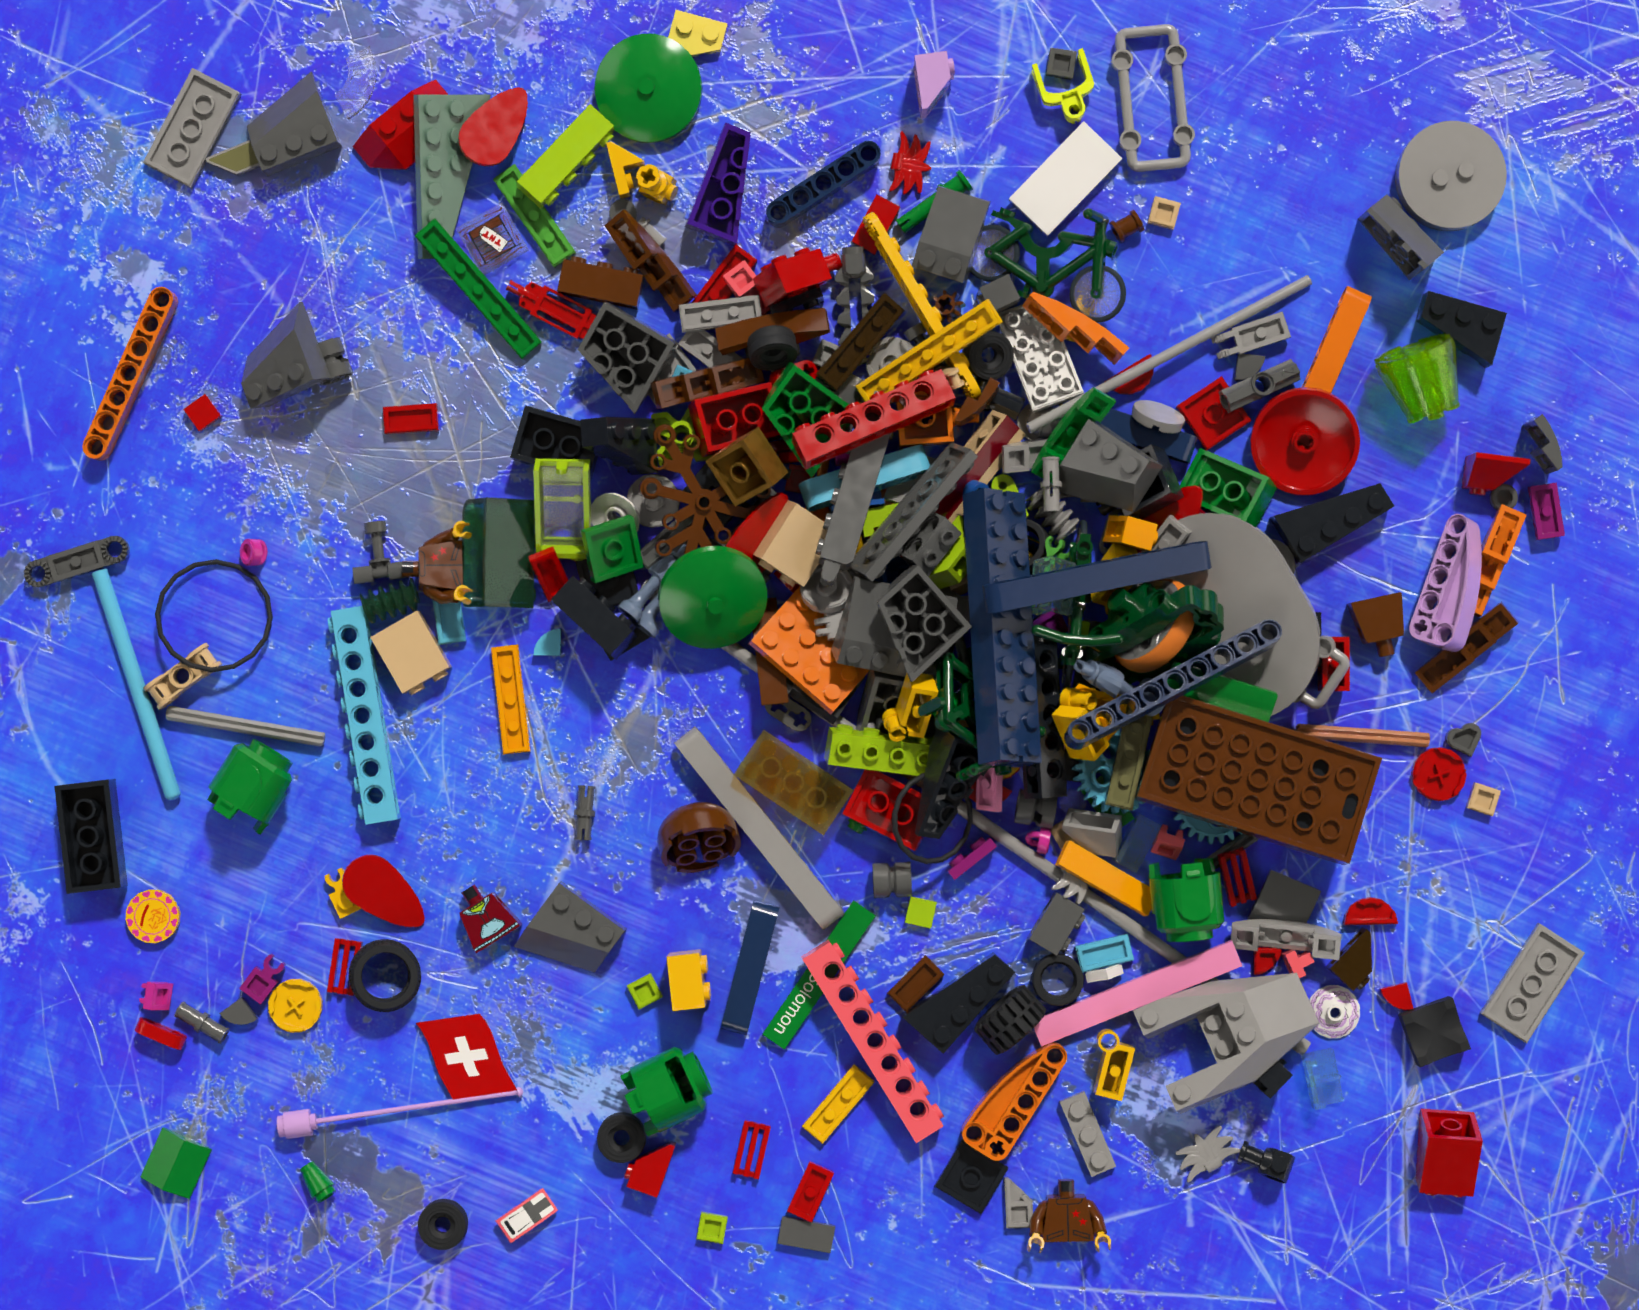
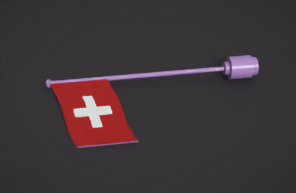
M481 1014L417 1022L416 1024L429 1044L438 1074L452 1099L317 1118L316 1113L311 1114L310 1109L283 1112V1115L277 1116V1130L279 1137H286V1139L313 1136V1130H317L320 1123L518 1095L519 1098L523 1095V1090L521 1087L516 1088L505 1069L493 1033Z

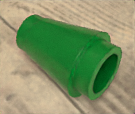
M314 1161L300 1169L311 1199H315L317 1203H321L336 1192L333 1187L335 1185L333 1181Z

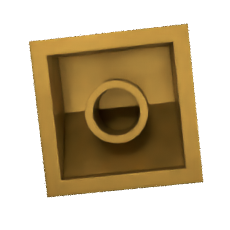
M759 427L741 436L705 461L735 507L772 487L788 473Z

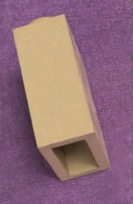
M788 500L753 554L760 559L758 565L771 573L775 569L782 574L779 579L792 587L795 583L804 587L819 565L820 555L815 553L819 539H825L828 531L823 529L824 521L799 504Z
M421 611L413 612L370 637L402 694L409 692L412 696L425 689L424 683L432 678L434 682H437L449 675L447 670L452 668Z

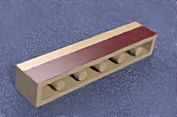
M992 410L963 446L971 449L978 457L974 461L973 468L967 474L962 475L956 482L957 486L953 492L945 495L939 502V507L935 512L946 517L951 523H953L958 515H964L962 494L965 485L971 480H978L988 484L996 472L1002 468V446L1021 442L1026 434L1007 415Z

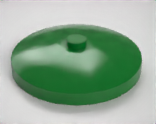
M638 34L620 41L602 59L595 78V97L600 113L614 125L616 132L637 142L656 143L675 137L686 129L695 118L702 100V78L695 60L682 45L663 35Z
M706 546L684 554L669 567L660 583L658 605L666 627L676 638L698 648H721L742 640L756 628L766 609L767 588L760 569L747 555L729 547Z

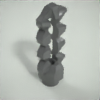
M863 247L842 248V265L835 276V282L844 286V289L836 297L837 305L844 307V312L837 318V324L844 327L845 330L838 341V345L851 332L849 279L860 278L862 318L868 312L867 306L874 303L875 296L864 286L874 280V275L866 266Z

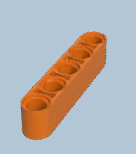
M1346 286L1302 387L1332 392L1372 296Z

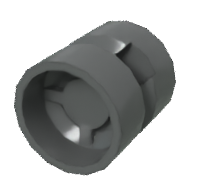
M340 337L318 343L331 378L321 382L320 385L332 384L354 374L349 360L343 358L345 349Z
M1019 789L1014 823L1030 825L1032 822H1035L1037 827L1052 829L1058 797L1025 799L1024 789Z
M895 862L893 867H890L888 863H872L874 898H886L891 893H894L897 897L912 896L910 862Z

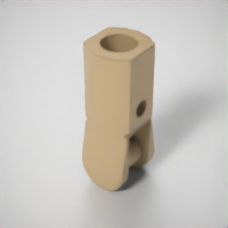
M939 366L934 370L935 372L942 369L952 390L965 384L964 380L959 378L958 367Z

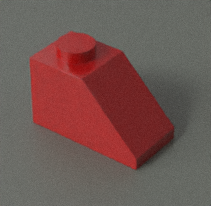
M670 1141L637 1157L635 1164L629 1163L624 1176L625 1179L629 1180L626 1187L657 1198L676 1142Z

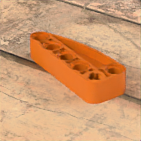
M1057 1042L1044 1045L1028 1054L1002 1075L985 1093L963 1123L961 1134L964 1141L994 1161L1005 1159L1065 1065L1067 1053L1064 1047ZM1053 1048L1061 1051V1058L1056 1062H1051L1047 1059L1048 1051ZM1042 1071L1047 1074L1044 1084L1037 1085L1033 1083L1032 1078L1036 1072ZM1024 1094H1028L1033 1098L1032 1104L1027 1108L1018 1105L1019 1098ZM1009 1117L1018 1120L1017 1128L1012 1131L1004 1128V1121ZM971 1126H977L981 1129V1134L976 1139H970L966 1136V1131ZM1001 1141L1003 1150L1001 1152L997 1150L996 1153H993L990 1144Z

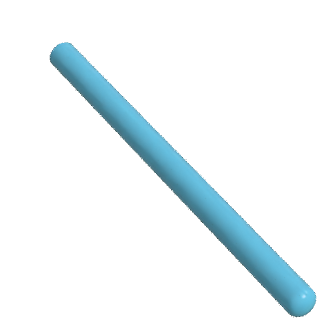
M102 569L91 574L164 796L167 800H175L181 795L148 692H145L143 689L146 685L108 570Z

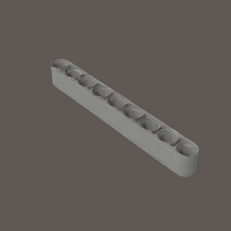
M694 726L675 741L676 747L818 925L825 930L845 913L698 728Z

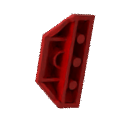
M436 79L409 92L373 121L352 146L370 168L407 170L415 163L414 95H448Z

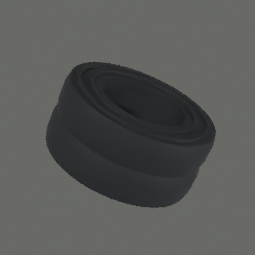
M772 325L762 327L754 331L747 341L751 364L760 370L773 371L785 368L789 362L793 363L798 356L796 337L793 331L785 326Z
M992 330L962 350V353H964L969 361L968 369L971 374L984 380H989L990 377L998 379L1005 375L1011 368L1014 359V351L1010 341L1004 335ZM991 347L994 351V357L990 362H984L982 352L984 349Z
M618 1112L608 1116L602 1122L597 1133V1144L600 1152L607 1159L616 1163H626L634 1160L640 1155L646 1143V1132L643 1123L633 1114ZM619 1130H624L629 1134V1142L625 1145H619L614 1140V1134Z
M438 1199L431 1202L425 1207L418 1219V1232L421 1239L429 1247L437 1250H447L455 1247L463 1239L468 1229V1217L465 1210L460 1204L450 1199ZM439 1217L449 1219L451 1226L448 1231L441 1232L436 1228L435 1223Z

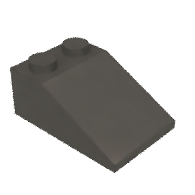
M938 186L919 239L912 267L961 283L965 282L969 278L991 201Z

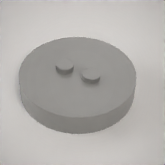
M1443 121L1430 125L1420 131L1401 152L1395 171L1397 194L1405 210L1422 225L1439 231L1463 230L1477 224L1488 216L1501 200L1507 179L1505 160L1494 139L1479 127L1461 121Z

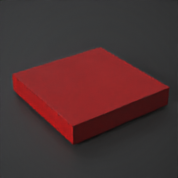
M1222 376L1176 406L1205 450L1210 449L1251 421L1243 407L1230 413L1222 407L1218 392L1229 387Z

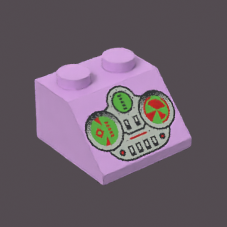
M947 51L914 56L913 69L920 119H924L929 115L948 90L950 80H954L953 58L948 59Z

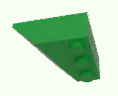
M789 362L773 384L762 410L803 466L792 443V434L795 432V429L805 423L815 424L820 421L822 416L834 412L838 414L845 411L844 408L849 404L792 362ZM844 423L840 427L846 432L851 424ZM819 434L815 437L821 443H826L830 440L826 434ZM822 463L806 469L811 478Z

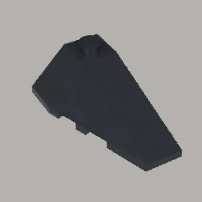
M936 729L929 747L915 829L917 836L940 839L957 815V807L963 798L971 795L974 791L971 788L980 775L984 776L988 771L986 770L963 782L957 780L956 773L978 762V750L951 731L943 732L940 729Z

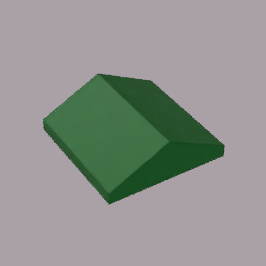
M162 1127L140 1177L163 1191L190 1199L212 1148Z

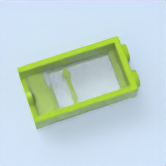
M536 458L533 470L536 553L553 546L558 558L574 561L586 559L581 530L591 527L590 459Z

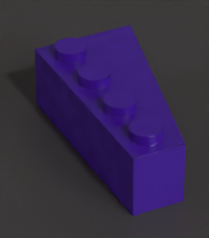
M729 123L724 124L684 227L732 246L737 244L751 132Z

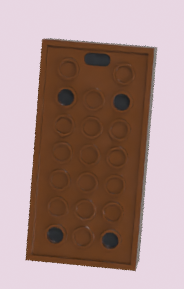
M1181 696L1166 704L1162 710L1135 800L1337 864L1347 865L1350 864L1382 758L1193 698Z

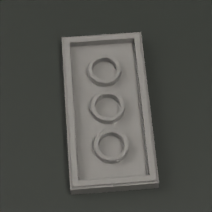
M192 68L143 163L192 189L206 163L205 158L210 156L241 93Z
M1537 923L1480 1011V1014L1527 1043L1585 952L1542 924Z

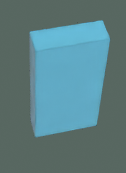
M433 600L439 645L467 641L461 602L439 604Z
M1127 933L1075 946L1082 973L1134 960Z

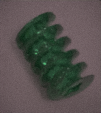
M412 577L409 578V586L407 587L400 580L399 589H395L392 583H390L388 592H385L379 586L378 595L376 596L371 589L368 590V598H364L360 593L364 613L371 624L376 623L377 615L384 621L387 618V612L392 618H395L397 616V609L402 615L407 614L408 606L415 612L418 609V603L420 604L417 587Z

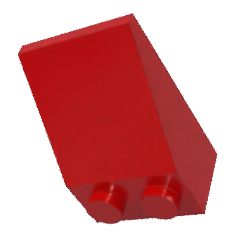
M865 769L842 814L896 841L892 831V811L897 796L905 785L879 771ZM910 788L902 798L898 810V832L903 844L917 851L923 839L922 836L915 834L921 793Z

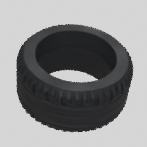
M389 939L375 940L363 946L353 957L349 967V983L353 994L365 1007L379 1012H391L404 1007L415 997L421 983V969L413 952L404 944ZM379 953L397 955L404 961L408 970V980L404 989L390 998H378L371 995L362 983V970L365 963L372 956Z

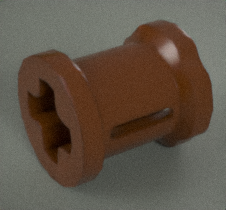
M1131 210L1129 215L1121 220L1109 223L1114 236L1120 244L1125 241L1126 237L1137 231L1141 233L1145 230L1135 210Z

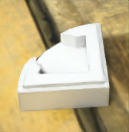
M1117 964L1105 969L1088 971L1085 976L1087 983L1109 980L1124 974L1122 965Z

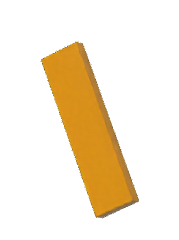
M519 645L491 647L503 755L529 752L531 747Z
M1070 840L1065 842L1055 863L1056 866L1142 916L1149 915L1152 909L1149 886Z

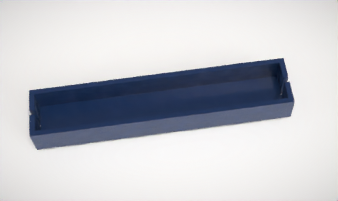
M982 488L962 494L970 625L972 626L970 632L978 765L1024 767L1042 763L1034 634L1032 633V606L996 613H986L982 585L1030 575L1025 493L1003 492V490Z

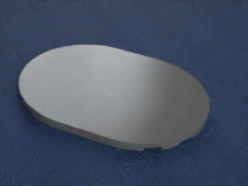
M1199 513L1179 519L1180 523L1192 531L1183 544L1208 541L1212 568L1164 579L1176 580L1185 586L1193 585L1200 590H1212L1217 594L1218 603L1224 608V630L1221 632V639L1218 644L1267 619L1275 620L1280 624L1282 635L1273 648L1222 675L1277 692L1278 697L1272 715L1281 712L1306 690L1319 663L1320 627L1311 602L1277 546L1259 528H1255L1241 520V518L1222 513ZM1261 631L1262 636L1264 638L1269 640L1273 639V636L1269 631ZM1238 643L1240 650L1243 652L1250 651L1246 643ZM1214 655L1217 663L1226 664V659L1222 655Z

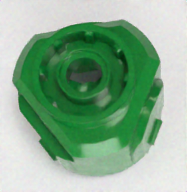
M253 739L249 746L243 743L236 744L210 782L208 788L212 792L207 800L215 804L214 810L229 820L234 817L238 810L257 819L258 821L253 829L261 835L287 796L285 791L292 781L291 774L288 771L293 763L282 754L256 739Z
M1195 858L1194 863L1181 864V873L1160 875L1159 862L1149 864L1148 877L1152 914H1155L1157 930L1161 933H1166V940L1168 942H1187L1213 938V929L1219 928L1224 922L1220 872L1215 871L1213 858Z
M672 1047L630 1067V1071L620 1076L628 1090L636 1087V1089L624 1095L632 1113L636 1114L646 1110L651 1119L643 1123L647 1136L657 1132L661 1133L703 1112L706 1106L705 1097L713 1094L709 1080L694 1051L685 1055L682 1049Z

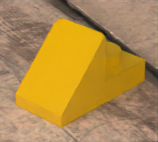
M612 141L607 142L620 199L631 197L629 189H633L634 184L631 173L625 174V171L645 166V162Z

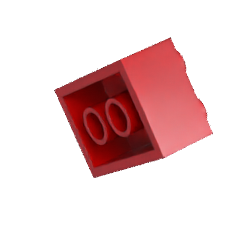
M771 382L695 399L688 405L695 434L700 439L699 449L702 458L715 455L757 427L760 428L768 442L782 437L762 410L772 388Z

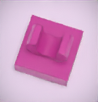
M143 983L141 987L146 988L145 997L139 998V1002L143 1004V1009L169 1010L173 983Z

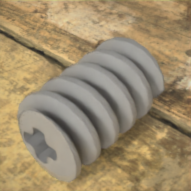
M1043 488L1025 500V502L1032 501L1028 507L1029 511L1038 509L1034 516L1035 519L1045 518L1041 526L1043 528L1051 526L1048 532L1049 536L1058 535L1054 542L1055 545L1059 543L1060 539L1063 540L1077 529L1076 525L1079 519L1069 520L1073 511L1071 509L1062 511L1066 504L1065 501L1060 502V512H1043Z

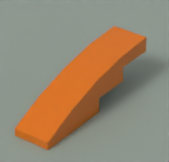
M1032 292L1022 305L1059 341L1063 342L1069 336L1087 353L1095 347L1114 365L1129 349L1126 344L1109 330L1083 313L1057 300Z
M1503 504L1500 505L1481 544V579L1474 613L1477 617L1482 616L1503 567L1508 563L1526 518V514Z

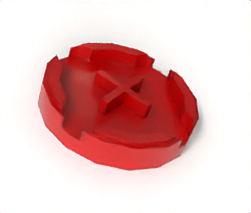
M1442 747L1430 748L1422 752L1414 761L1411 771L1412 783L1416 790L1425 798L1435 801L1448 800L1458 795L1464 787L1467 777L1461 757L1452 750Z

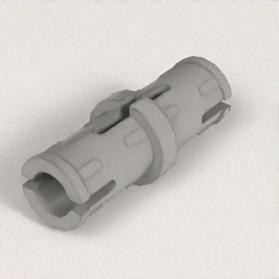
M1042 457L1043 481L1040 482V488H1043V512H1060L1059 488L1062 487V481H1059V457ZM1050 473H1052L1053 482L1052 497L1050 496Z

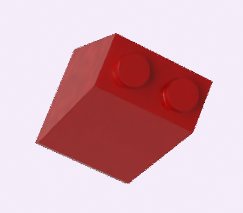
M1420 1108L1415 1177L1419 1193L1431 1196L1437 1194L1452 1195L1454 1197L1474 1196L1483 1143L1474 1112Z

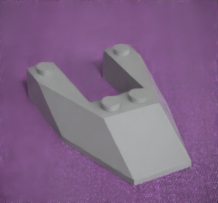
M1297 973L1210 981L1133 1010L1141 1031L1147 1039L1195 1018L1200 1023L1217 1063L1166 1085L1172 1103L1180 1114L1257 1081L1320 1024Z

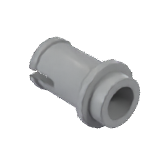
M642 217L638 223L661 246L667 238L649 223L650 219L646 220Z

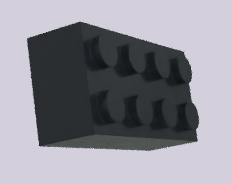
M116 779L54 786L67 894L128 886Z

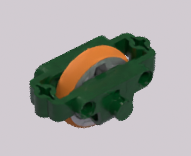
M1159 579L1150 583L1145 582L1130 592L1119 588L1108 599V619L1094 627L1088 636L1119 633L1124 638L1123 642L1117 645L1085 646L1084 662L1093 660L1110 665L1121 671L1125 677L1124 681L1129 684L1136 681L1141 682L1145 678L1153 679L1170 670L1173 661L1184 663L1218 645L1221 639V632L1224 630V608L1218 603V597L1214 591L1208 589L1200 590L1193 585L1185 586L1172 579Z

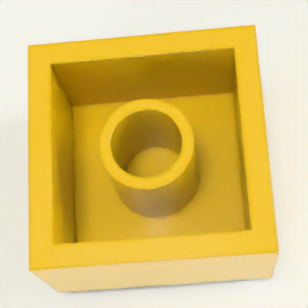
M701 949L670 952L667 955L672 1011L705 1008L707 1001L711 998L710 982H705L704 973L708 971L707 955H702Z

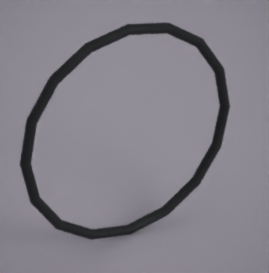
M215 559L192 563L175 573L160 592L155 618L158 636L170 655L189 668L207 672H218L235 669L255 657L268 639L273 614L270 596L258 577L239 564ZM217 564L238 569L254 580L265 598L268 619L263 638L249 655L234 664L208 667L191 663L173 650L163 634L160 612L166 592L178 577L196 567Z

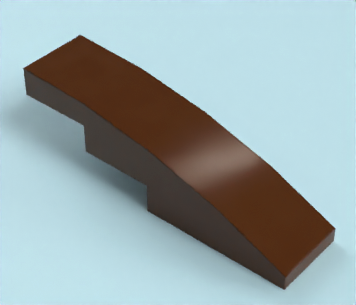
M622 210L604 225L632 268L641 271L653 291H660L673 312L679 311V305L687 304L697 296L663 249L626 210Z
M825 308L780 312L745 319L715 328L718 350L723 356L747 348L748 338L754 331L772 325L785 326L791 329L796 337V344L830 333L827 311Z
M748 357L651 382L656 407L657 409H662L765 382L762 370L754 367Z
M767 598L764 615L753 630V637L778 611L776 598ZM755 650L761 706L789 703L786 676Z
M1501 601L1471 625L1466 644L1460 651L1440 650L1420 667L1415 674L1428 690L1434 693L1474 662L1475 658L1494 645L1500 637L1519 622Z

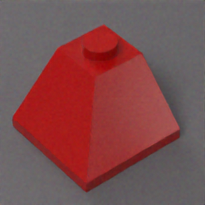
M1479 452L1465 457L1462 489H1469V494L1485 496L1486 492L1496 489L1530 465L1531 459Z

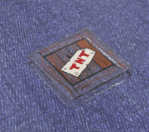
M503 203L455 228L474 263L484 275L529 251Z

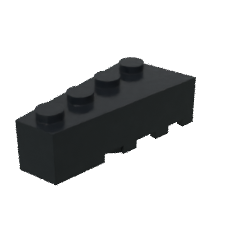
M1381 483L1272 516L1270 520L1285 545L1293 553L1294 559L1298 564L1394 507V504Z
M992 952L963 974L922 1000L912 1009L903 1013L902 1017L944 1054L1013 976L1015 971Z

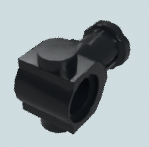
M1244 1141L1237 1164L1245 1163L1258 1168V1173L1262 1176L1286 1184L1295 1157L1275 1148L1261 1150L1250 1146L1249 1142Z

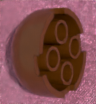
M708 802L690 803L672 811L663 820L657 837L662 863L665 866H674L677 868V872L694 873L718 867L717 860L726 858L728 855L734 857L741 846L738 828L732 815L723 807ZM699 845L702 858L707 862H695L697 860L695 848Z

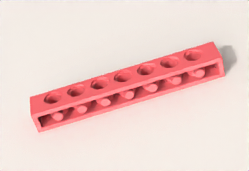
M828 939L801 956L914 1141L918 1143L944 1126L940 1121L944 1115L936 1103L931 1105L927 1100L926 1096L930 1092L922 1080L916 1082L912 1075L916 1070L909 1058L902 1059L898 1053V1050L902 1047L894 1034L890 1037L884 1030L887 1023L880 1012L874 1014L869 1006L873 1003L866 989L859 990L855 983L859 980L852 966L846 968L841 959L845 955L837 942L832 945ZM836 964L839 966V973L836 977L829 978L825 975V968L828 965ZM844 987H850L854 992L852 998L847 1001L839 998V992ZM858 1010H864L868 1014L866 1021L863 1023L853 1021V1015ZM872 1033H878L882 1036L881 1043L877 1046H870L867 1043V1039ZM887 1056H893L896 1059L895 1066L891 1069H885L881 1065L882 1060ZM901 1079L910 1081L909 1089L904 1092L896 1090V1083ZM915 1102L924 1104V1110L918 1115L910 1113V1107Z

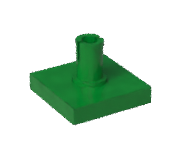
M626 515L581 530L592 582L598 583L644 567L633 516Z

